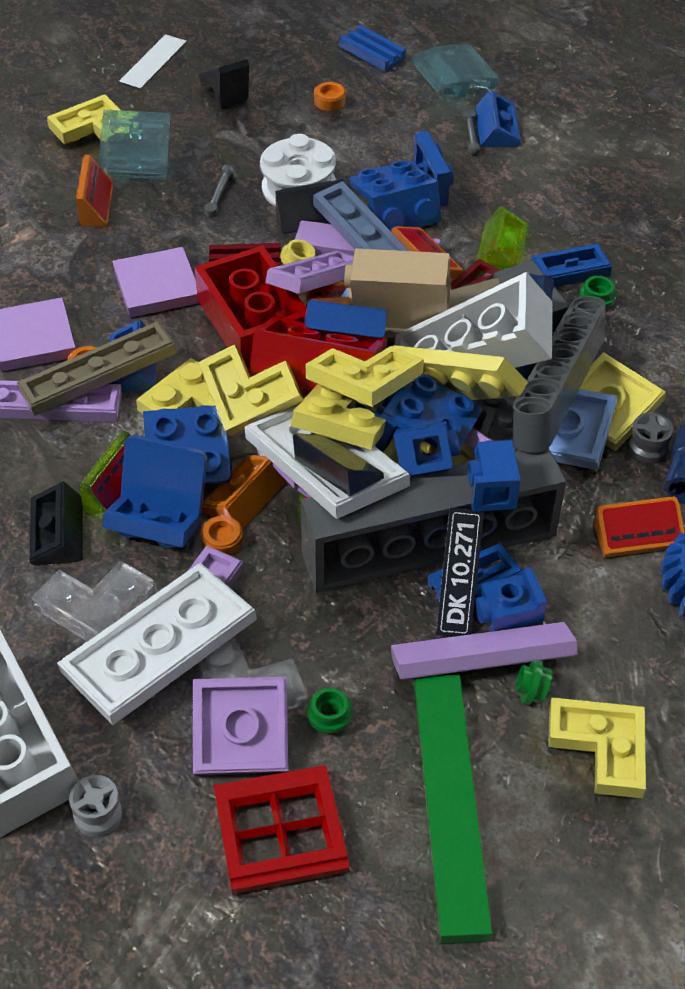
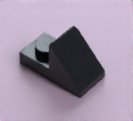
M248 59L198 74L202 87L212 84L219 108L223 109L248 100Z

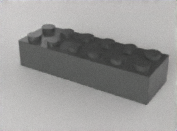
M549 448L535 453L515 451L521 480L516 509L484 511L480 551L498 543H501L506 548L556 536L566 480ZM468 462L454 465L450 469L411 475L409 487L338 519L312 497L301 499L302 556L315 592L443 563L449 508L472 510L473 487L469 485Z

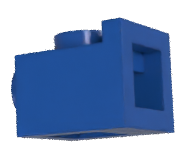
M446 421L406 429H396L394 433L399 466L407 471L409 476L453 468V456L461 455L456 429L448 431ZM425 439H433L437 443L436 451L433 453L424 452L421 448V442Z
M512 440L477 442V446L474 449L475 460L468 461V480L470 487H473L472 512L516 509L521 480Z
M531 567L523 569L522 575L481 584L480 595L475 598L474 605L479 622L481 624L486 623L489 632L543 625L547 600Z

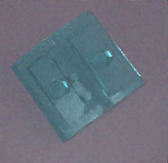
M451 44L433 47L412 55L410 60L438 95L465 98L469 87L495 90L500 79L471 45Z
M103 110L99 166L109 177L167 180L171 113Z

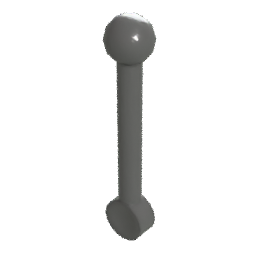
M465 110L463 112V120L467 122L470 139L468 152L471 155H478L481 151V146L477 143L474 121L476 119V112Z
M225 165L222 168L223 176L210 203L204 205V214L206 216L214 217L218 214V201L228 179L235 174L233 166Z

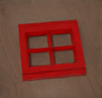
M326 765L213 785L232 895L350 872L347 851ZM315 793L320 816L284 822L280 805L281 799ZM270 802L274 819L273 825L238 831L234 808ZM322 825L327 849L291 855L286 831ZM277 834L280 858L248 864L244 863L240 840Z

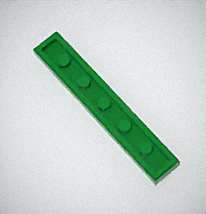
M460 675L414 678L440 944L489 942L492 937Z

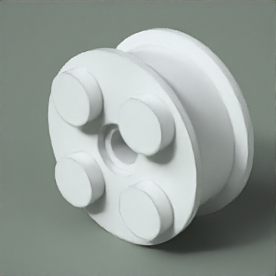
M294 134L290 138L270 145L260 158V168L264 175L262 192L266 200L276 207V190L336 180L333 174L336 167L334 152L325 143L309 138L305 134Z

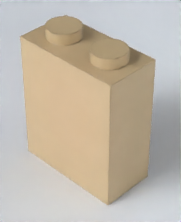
M355 248L353 264H346L344 276L345 288H349L348 297L350 305L385 309L387 311L385 328L397 329L411 328L450 309L449 253Z

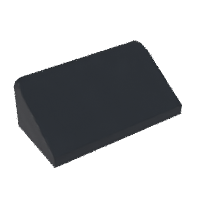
M339 179L276 190V219L281 232L285 234L297 232L301 220L330 224L313 205V195L339 182H344V180Z
M303 433L293 434L295 459L348 496H352L384 478L382 471L329 437Z
M64 481L31 497L29 563L33 566L72 563L83 559V500L81 495Z

